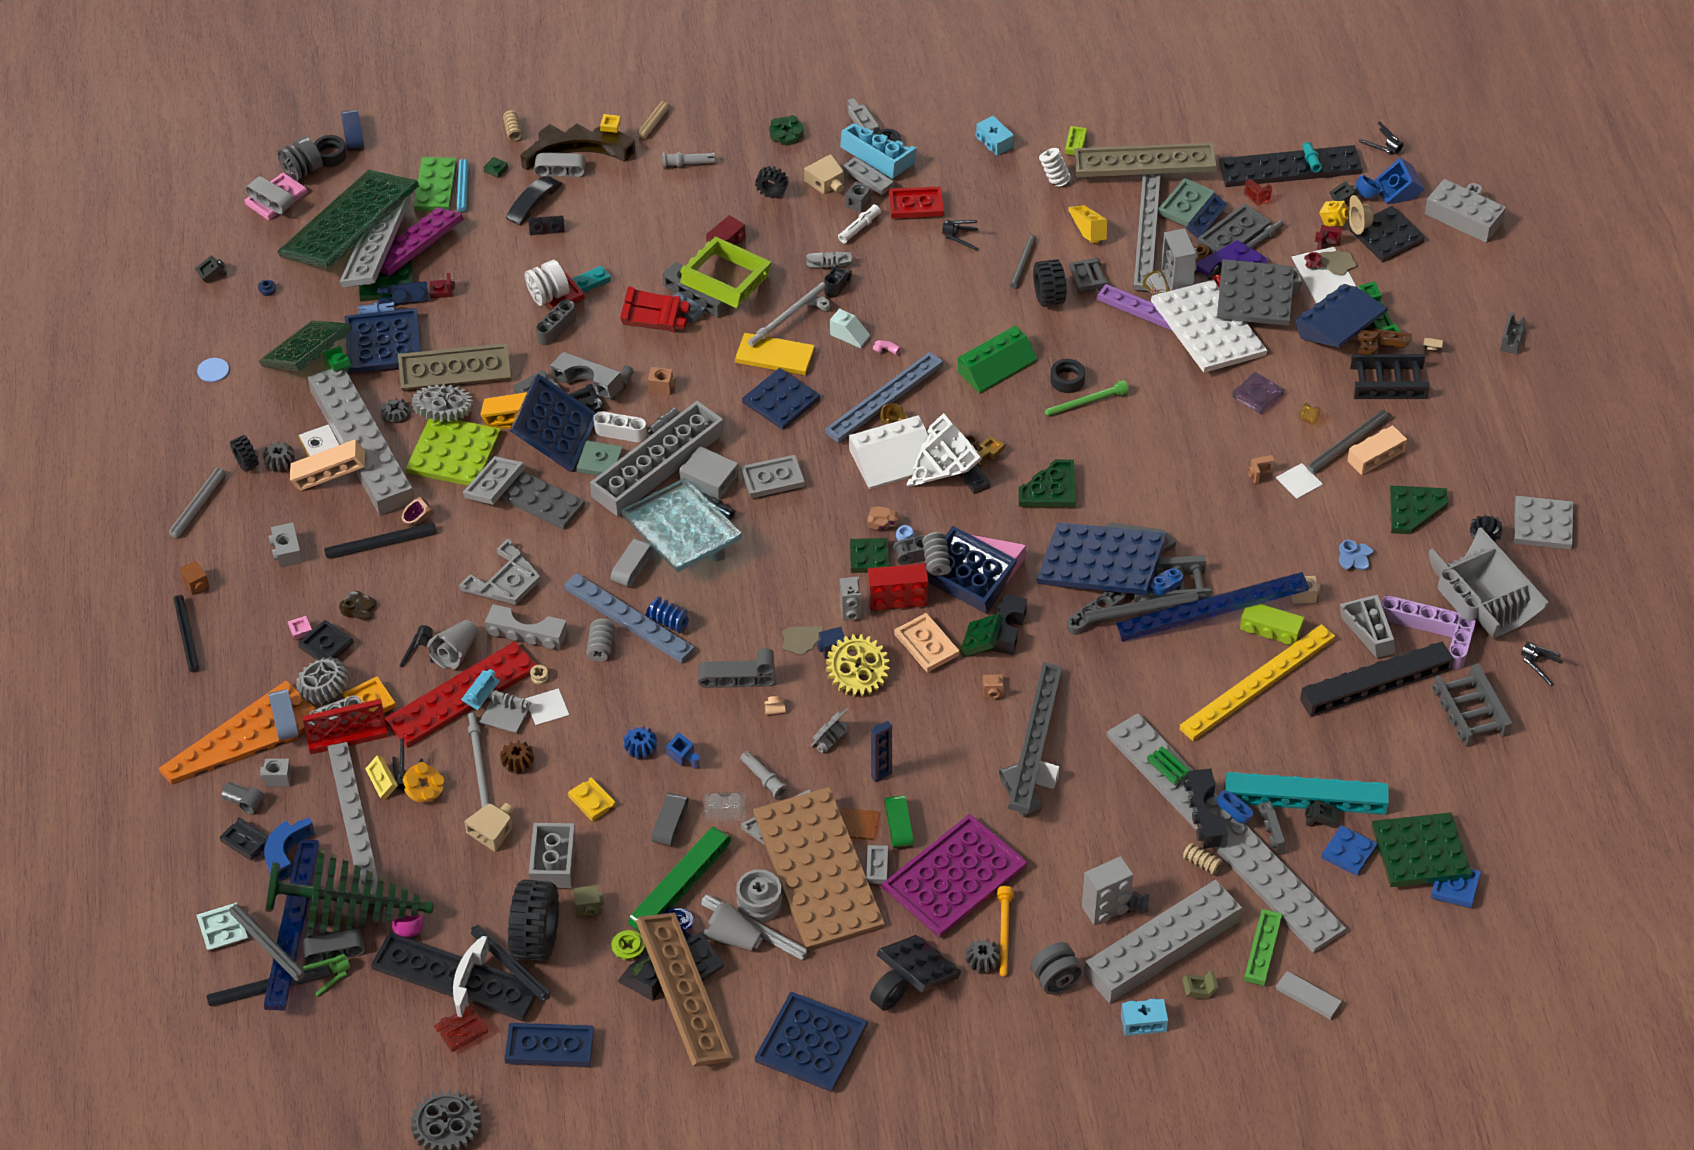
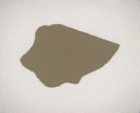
M1336 250L1319 253L1322 256L1321 262L1323 266L1334 274L1343 275L1348 269L1356 267V263L1349 252Z
M797 626L783 630L784 643L782 648L799 655L806 653L807 650L813 649V645L819 640L818 632L823 631V626Z

